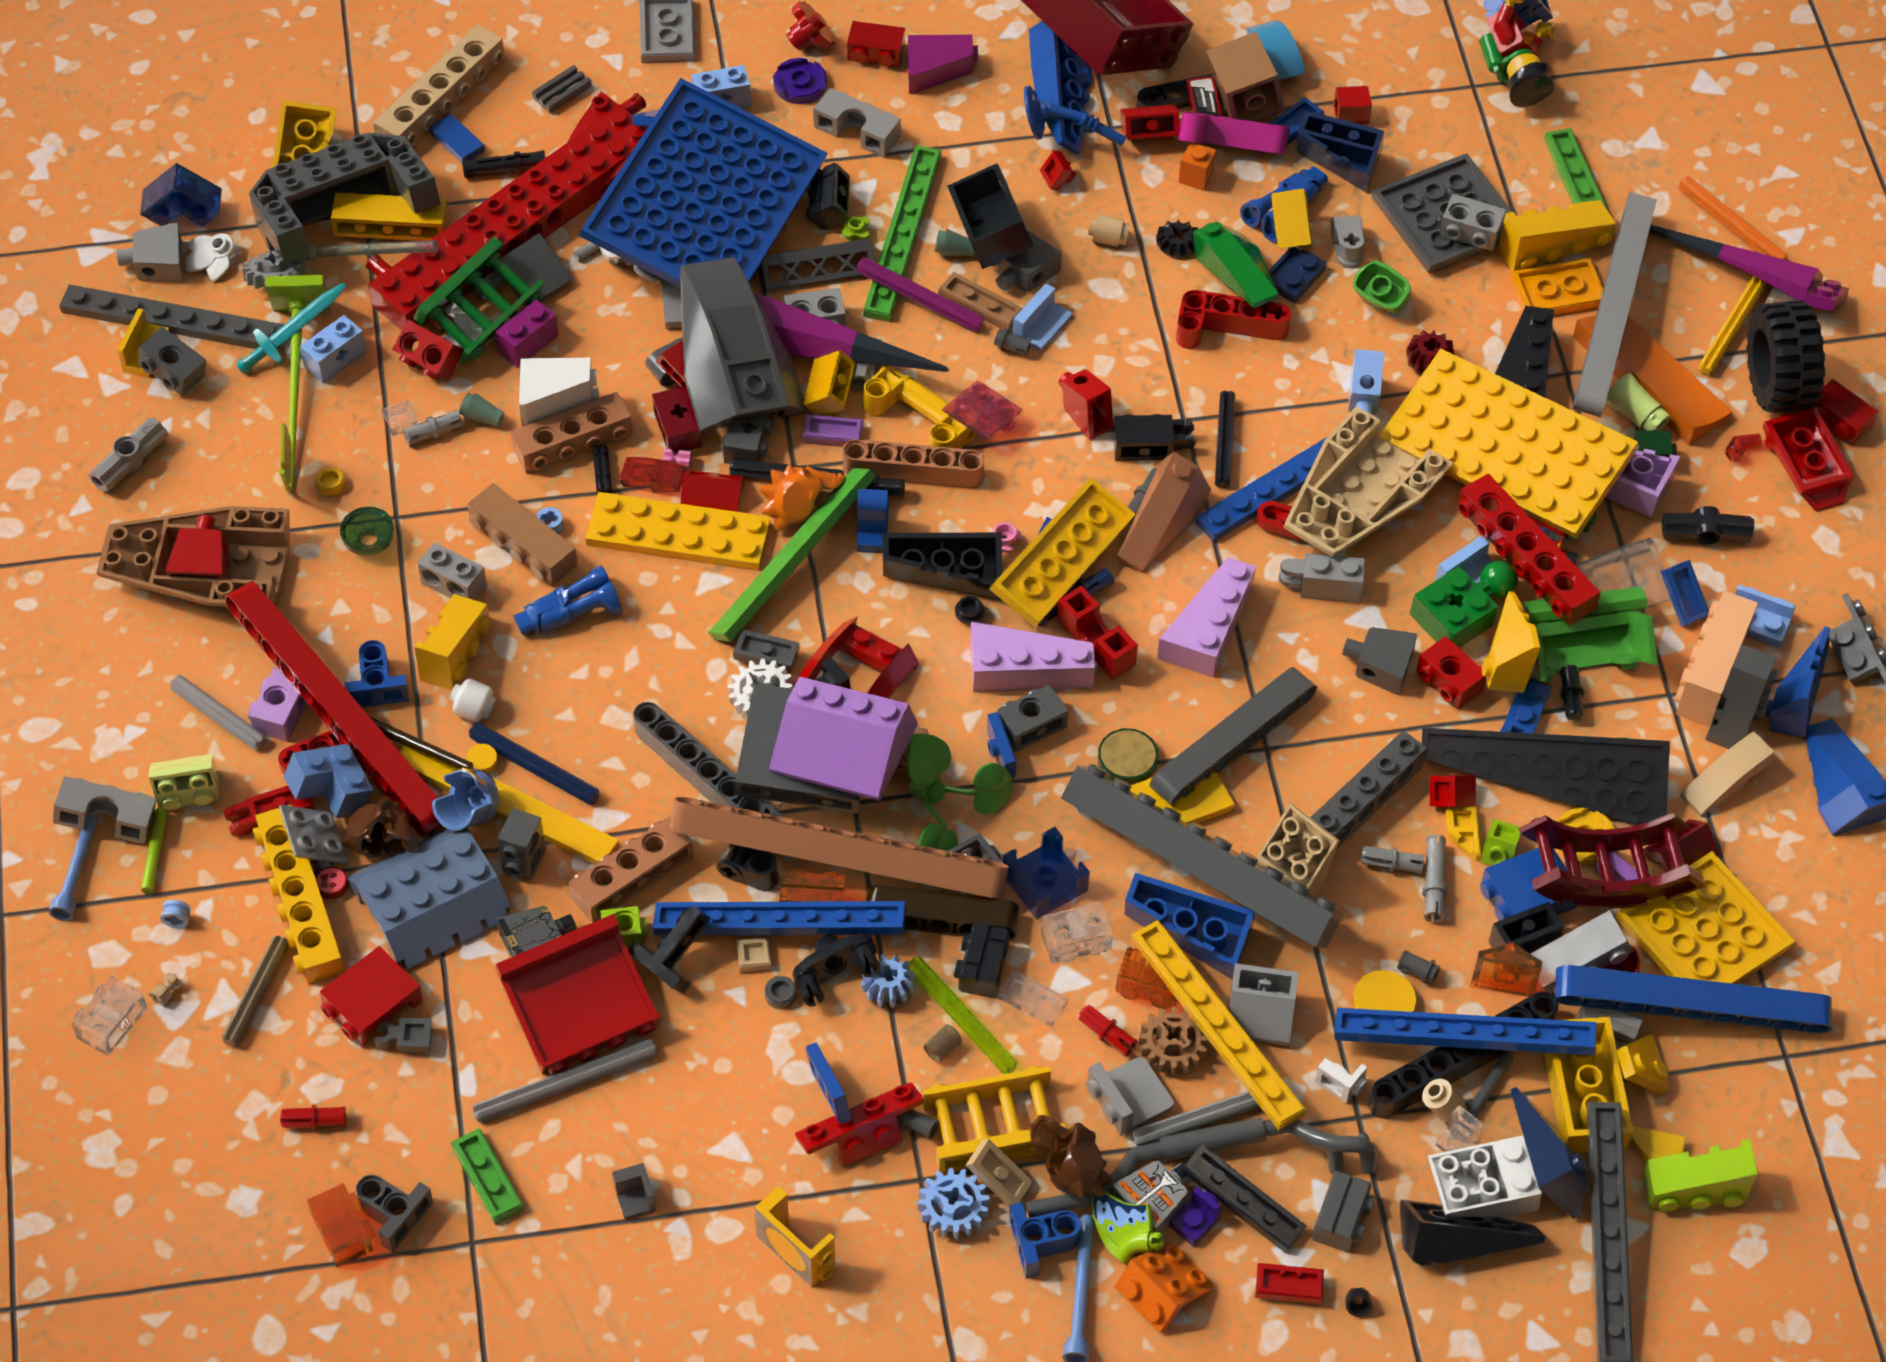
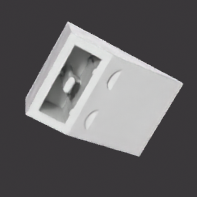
M1523 1136L1428 1155V1161L1445 1216L1511 1217L1539 1211L1542 1193L1538 1188Z

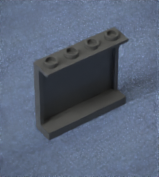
M769 682L763 684L754 683L735 780V795L858 814L859 795L770 772L769 767L786 701L793 688L779 687Z

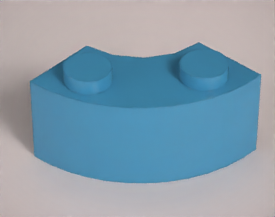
M1273 20L1246 28L1247 35L1257 32L1278 74L1279 80L1306 73L1296 42L1282 22Z

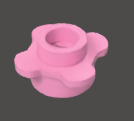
M1001 522L993 528V532H1001L1002 537H1006V539L1002 538L1003 552H1011L1015 542L1022 538V533L1016 530L1015 526L1011 523Z

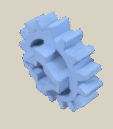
M949 1168L948 1175L943 1176L940 1171H936L935 1181L930 1178L925 1180L926 1189L920 1188L919 1199L921 1200L918 1201V1211L922 1212V1223L930 1221V1232L939 1228L941 1229L942 1238H945L948 1232H952L954 1239H958L960 1231H964L967 1236H970L971 1226L978 1229L982 1227L981 1218H987L989 1196L984 1195L986 1194L985 1184L977 1185L978 1177L976 1175L967 1178L965 1169H962L959 1175H955L953 1168Z

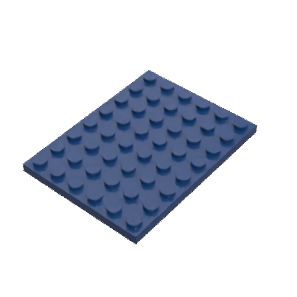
M680 78L581 228L579 236L681 288V265L733 257L750 283L826 160L828 153Z

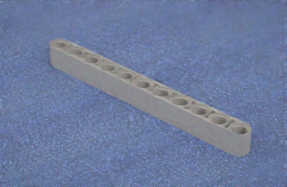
M1630 192L1628 195L1579 380L1573 410L1598 417L1602 415L1657 199Z

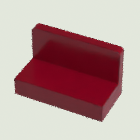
M1692 819L1685 821L1689 825L1690 830L1677 835L1684 864L1691 865L1711 851L1718 857L1720 852L1708 823ZM1665 840L1650 844L1643 849L1647 860L1662 863L1665 872L1672 870Z

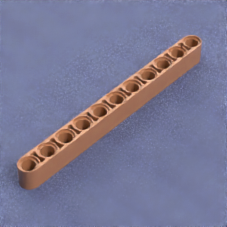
M688 797L675 798L669 827L671 831L680 834L990 898L1003 897L1009 869L1007 864L994 860Z

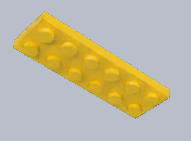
M1090 477L993 583L989 590L1036 628L1058 603V600L1070 590L1136 514Z
M598 492L585 539L588 546L759 571L771 520L768 516Z

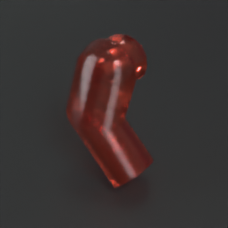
M1754 433L1732 437L1725 448L1726 457L1731 461H1738L1743 457L1746 449L1761 447L1760 434Z

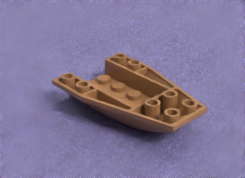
M227 506L109 524L96 573L100 577L208 606L227 607L225 602L226 595L253 581L271 602L276 604L280 599L290 554L289 509ZM200 515L214 517L216 519L214 529L222 531L227 539L229 579L168 576L166 573V566L179 530L182 528L196 529L197 519Z

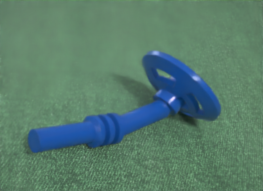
M1025 86L1024 102L1032 133L1037 140L1043 138L1045 119L1050 118V115L1077 122L1079 127L1084 126L1085 130L1090 129V133L1096 132L1120 146L1123 145L1126 136L1099 122L1100 119L1098 117L1094 119V115L1089 116L1087 111L1082 113L1056 104L1041 102L1031 86Z

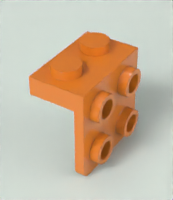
M1167 1242L1161 1250L1153 1249L1151 1252L1148 1251L1131 1259L1114 1287L1161 1333L1168 1329L1182 1306L1210 1293L1214 1285L1206 1277L1205 1273L1198 1269L1184 1255L1179 1247L1171 1242Z

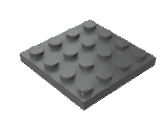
M1467 153L1372 191V199L1428 274L1487 250L1440 236L1442 219L1452 194L1506 209L1505 213L1512 212ZM1501 232L1499 234L1495 247L1499 245Z

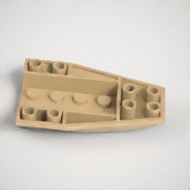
M1356 406L1324 440L1286 519L1284 529L1334 557L1421 502L1452 468L1454 462L1430 448L1420 459H1417L1377 435L1380 419Z

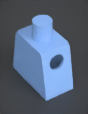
M1355 349L1350 374L1348 411L1351 412L1357 406L1371 415L1377 413L1381 395L1384 352Z

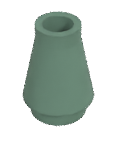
M946 229V231L939 230L935 252L941 253V256L974 257L975 252L969 238L949 229Z
M467 393L460 406L459 414L463 415L465 420L498 427L503 419L504 411L498 409L477 393L474 395Z

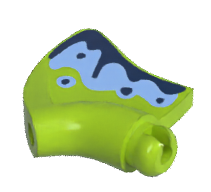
M1104 1191V1196L1102 1197L1092 1196L1093 1216L1098 1233L1105 1247L1116 1259L1128 1264L1136 1253L1151 1252L1153 1249L1161 1250L1164 1247V1235L1153 1230L1151 1204L1127 1203Z

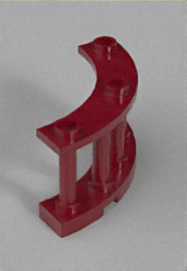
M1675 813L1661 816L1656 820L1640 825L1605 830L1571 827L1544 815L1533 819L1530 823L1519 828L1520 834L1538 844L1544 868L1542 875L1532 879L1533 889L1555 902L1562 903L1563 899L1575 901L1576 907L1622 909L1648 905V899L1665 896L1666 901L1705 887L1703 876L1690 865L1684 864L1677 835L1690 829L1689 825ZM1665 840L1672 870L1650 876L1643 846ZM1552 848L1563 851L1568 872L1560 867H1556ZM1630 849L1638 879L1616 881L1608 852ZM1576 852L1596 854L1602 881L1582 878Z

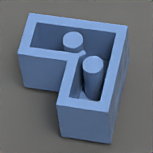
M349 744L294 752L284 774V779L295 800L323 795L335 818L354 814L359 808L364 806L365 802L369 801L373 792V788Z

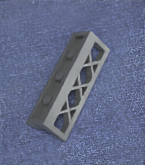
M871 239L768 254L760 265L762 267L765 290L862 275L857 272V268L851 265L849 261L855 253L866 251L868 259L874 261ZM849 254L846 260L839 255ZM835 256L843 264L836 273L830 274L821 266L828 257ZM822 258L819 264L813 261V259ZM800 261H808L816 267L809 277L802 278L794 272ZM794 263L791 269L784 264ZM780 265L788 271L781 282H770L769 266ZM846 265L852 269L850 271H843ZM818 270L822 271L825 274L815 276ZM791 274L794 275L796 278H798V279L788 280V278L790 277Z

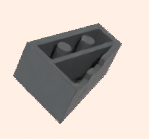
M1741 645L1705 740L1730 749L1748 735L1754 719L1760 721L1778 673L1777 670L1773 669L1777 657L1749 646Z

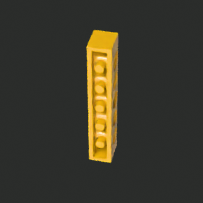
M279 808L255 815L258 827L252 830L257 846L264 845L266 851L260 854L265 871L272 870L274 878L268 879L273 897L280 895L282 903L276 906L281 922L288 921L290 929L284 930L289 947H296L298 955L293 956L298 975L304 973L307 984H311L343 974L344 968L309 859L294 856ZM280 842H285V843L282 844V845H276V844H278V843H280ZM292 867L291 870L284 871V869ZM295 893H301L298 896H291ZM304 918H310L308 921L299 922ZM318 944L316 947L308 948L309 945Z

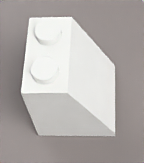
M590 357L521 359L519 408L522 426L599 398V387H593L597 386V369H591Z

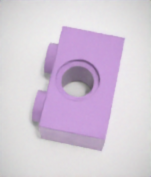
M273 668L269 678L266 677L263 680L260 690L261 694L257 702L251 704L248 718L251 720L252 726L265 736L288 742L307 702L280 670Z

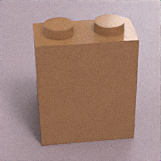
M1257 32L1205 50L1209 70L1214 78L1215 85L1229 118L1259 122L1285 112L1278 74Z

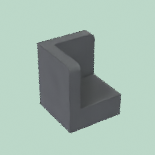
M644 1163L612 1172L614 1189L624 1219L628 1220L656 1211L655 1196Z

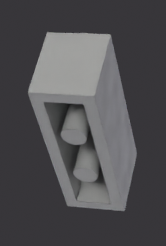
M1609 910L1527 955L1526 958L1544 990L1555 995V970L1557 967L1576 965L1603 969L1610 964L1616 965L1623 962L1628 957V954L1634 951Z

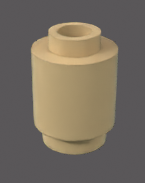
M1098 214L1097 220L1091 219L1088 235L1093 236L1092 242L1118 247V245L1126 246L1130 224L1123 223V219Z
M1435 1079L1424 1088L1422 1094L1423 1102L1440 1120L1455 1122L1464 1115L1465 1100L1447 1080Z

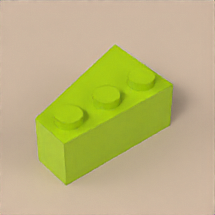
M1751 1139L1741 1140V1147L1722 1151L1720 1145L1709 1147L1710 1153L1690 1157L1689 1151L1647 1160L1642 1178L1649 1210L1659 1209L1663 1212H1670L1683 1207L1701 1210L1713 1205L1737 1207L1746 1203L1758 1176Z

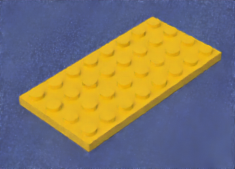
M1443 349L1438 351L1379 435L1381 439L1417 459H1420L1429 448L1454 463L1445 475L1465 485L1489 473L1527 515L1576 539L1639 448L1638 441Z

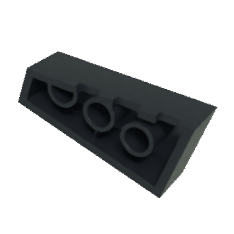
M1525 306L1495 374L1545 397L1554 309Z

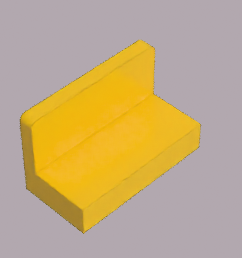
M1303 188L1272 193L1271 199L1278 248L1313 246L1306 190Z
M137 309L117 352L123 372L150 378L151 374L145 372L138 363L139 347L164 326L147 323L144 309Z

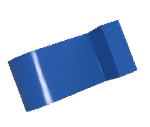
M858 489L857 552L882 553L883 533H887L888 490Z
M377 640L363 643L359 648L361 680L344 682L345 689L361 707L409 702L406 676L390 677L385 646Z
M1023 1203L1010 1205L1009 1222L1025 1278L1038 1276L1039 1258L1068 1252L1075 1249L1078 1245L1081 1220L1074 1212L1066 1210L1027 1218ZM1061 1228H1068L1073 1232L1070 1234H1062L1058 1230ZM1030 1235H1036L1041 1239L1038 1241H1030L1026 1237Z

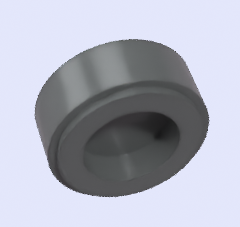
M776 976L767 982L765 986V999L771 1007L786 1009L794 1004L797 997V989L793 980L785 976Z

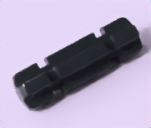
M605 444L595 445L592 449L597 494L598 492L612 493L608 446Z

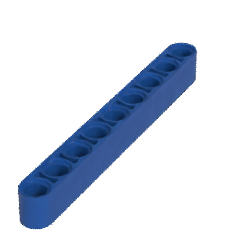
M1563 965L1555 970V1001L1560 1004L1810 1033H1824L1832 1030V998L1825 994L1576 965Z

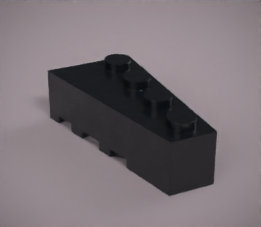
M1001 532L883 533V576L1002 601L989 590L993 583L1003 574Z

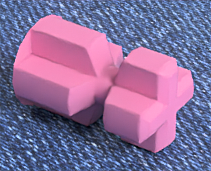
M665 449L662 462L665 466H671L673 462H676L678 467L690 468L692 451L679 450L678 454L675 455L672 449Z

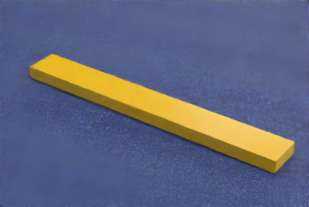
M405 745L399 752L423 780L447 792L450 791L451 785L445 782L444 775L458 769ZM494 779L500 794V802L494 815L507 820L513 808L541 817L544 840L594 865L603 856L613 854L619 847L618 839Z
M1159 920L1133 933L1131 937L1132 942L1274 1126L1280 1130L1303 1117L1306 1112L1304 1106Z

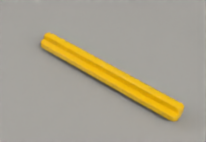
M1753 275L1701 360L1698 368L1701 373H1705L1707 376L1713 374L1766 287L1767 282Z

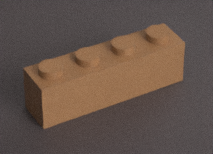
M492 483L468 503L469 521L472 526L488 534L495 545L498 547L503 546L508 550L515 561L518 563L523 562L528 566L538 579H544L553 586L578 565L576 548L496 484Z

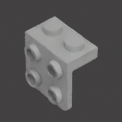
M1137 1057L1109 1072H1106L1100 1062L1090 1066L1088 1069V1081L1086 1082L1088 1092L1093 1099L1098 1101L1105 1118L1110 1124L1114 1125L1120 1136L1173 1108V1099L1144 1057Z

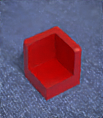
M1368 86L1336 87L1333 103L1335 118L1361 125L1369 124L1372 102Z
M1476 775L1429 776L1430 806H1475Z

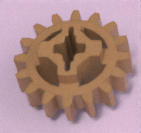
M1172 1006L1171 1013H1166L1163 1008H1160L1158 1017L1149 1014L1148 1023H1142L1140 1033L1142 1034H1139L1138 1044L1142 1045L1140 1054L1141 1056H1148L1150 1066L1155 1063L1159 1064L1158 1072H1162L1167 1067L1170 1068L1171 1075H1175L1176 1068H1181L1184 1073H1188L1189 1064L1197 1068L1200 1058H1205L1207 1048L1205 1047H1208L1209 1040L1193 1019L1188 1017L1186 1010L1179 1014L1177 1013L1176 1006ZM1154 1034L1156 1035V1040L1158 1041L1156 1046L1154 1045L1152 1040ZM1190 1036H1193L1195 1044L1193 1047L1191 1046V1041L1189 1040Z

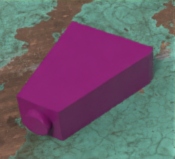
M972 34L908 35L909 94H915L973 73V62H978V45L973 46Z

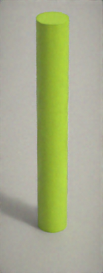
M156 808L141 886V891L145 894H151L154 891L168 810L165 808Z

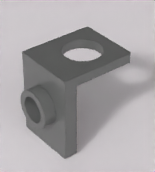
M981 833L949 850L950 852L961 853L969 848L965 855L1002 862L998 849L994 845H989Z

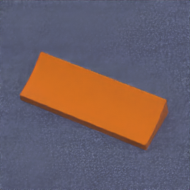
M1596 315L1577 319L1573 338L1586 350H1588ZM1628 315L1613 375L1619 380L1625 374L1632 373L1640 385L1670 415L1671 418L1667 426L1688 446L1731 419L1732 411Z

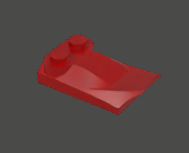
M1814 407L1765 421L1762 428L1766 434L1764 439L1766 447L1777 454L1799 494L1810 504L1813 510L1819 511L1844 503L1848 487L1854 475L1818 408Z

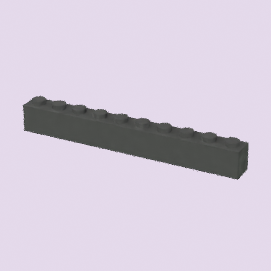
M1090 764L1089 767L1077 765L1061 799L1312 946L1327 948L1344 915L1335 909L1336 904L1322 896H1319L1318 899L1309 894L1310 889L1296 881H1293L1292 884L1282 879L1284 874L1273 867L1267 866L1266 869L1257 864L1258 859L1255 856L1241 851L1239 854L1232 850L1233 844L1218 836L1215 839L1205 834L1207 829L1195 822L1185 823L1180 820L1182 815L1168 807H1165L1164 810L1155 805L1156 800L1153 797L1141 792L1139 795L1130 791L1132 787L1130 784L1118 778H1115L1114 781L1105 776L1107 771L1094 764Z

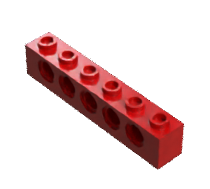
M1489 473L1460 489L1458 502L1460 513L1472 521L1480 535L1487 538L1495 546L1497 553L1512 564L1517 575L1525 578L1532 586L1535 594L1543 598L1551 606L1553 613L1558 618H1562L1570 626L1597 610L1601 592Z

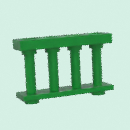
M495 236L417 308L413 318L421 326L428 320L431 322L436 321L465 349L459 361L463 365L470 358L475 361L485 351L483 346L495 336V331L504 322H508L523 307L542 297L540 291L545 282L539 279L532 287L525 283L500 259L501 255L499 252L503 243ZM486 266L489 268L493 267L522 296L511 305L481 277L482 273L480 271ZM467 283L470 286L474 285L503 312L494 323L462 295L463 291L461 289ZM448 301L451 304L455 303L484 330L475 341L470 339L443 313L444 309L442 307Z

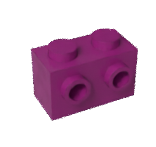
M537 299L530 305L523 307L517 315L508 322H504L495 331L498 353L516 368L520 367L521 359L531 358L558 337L556 314Z

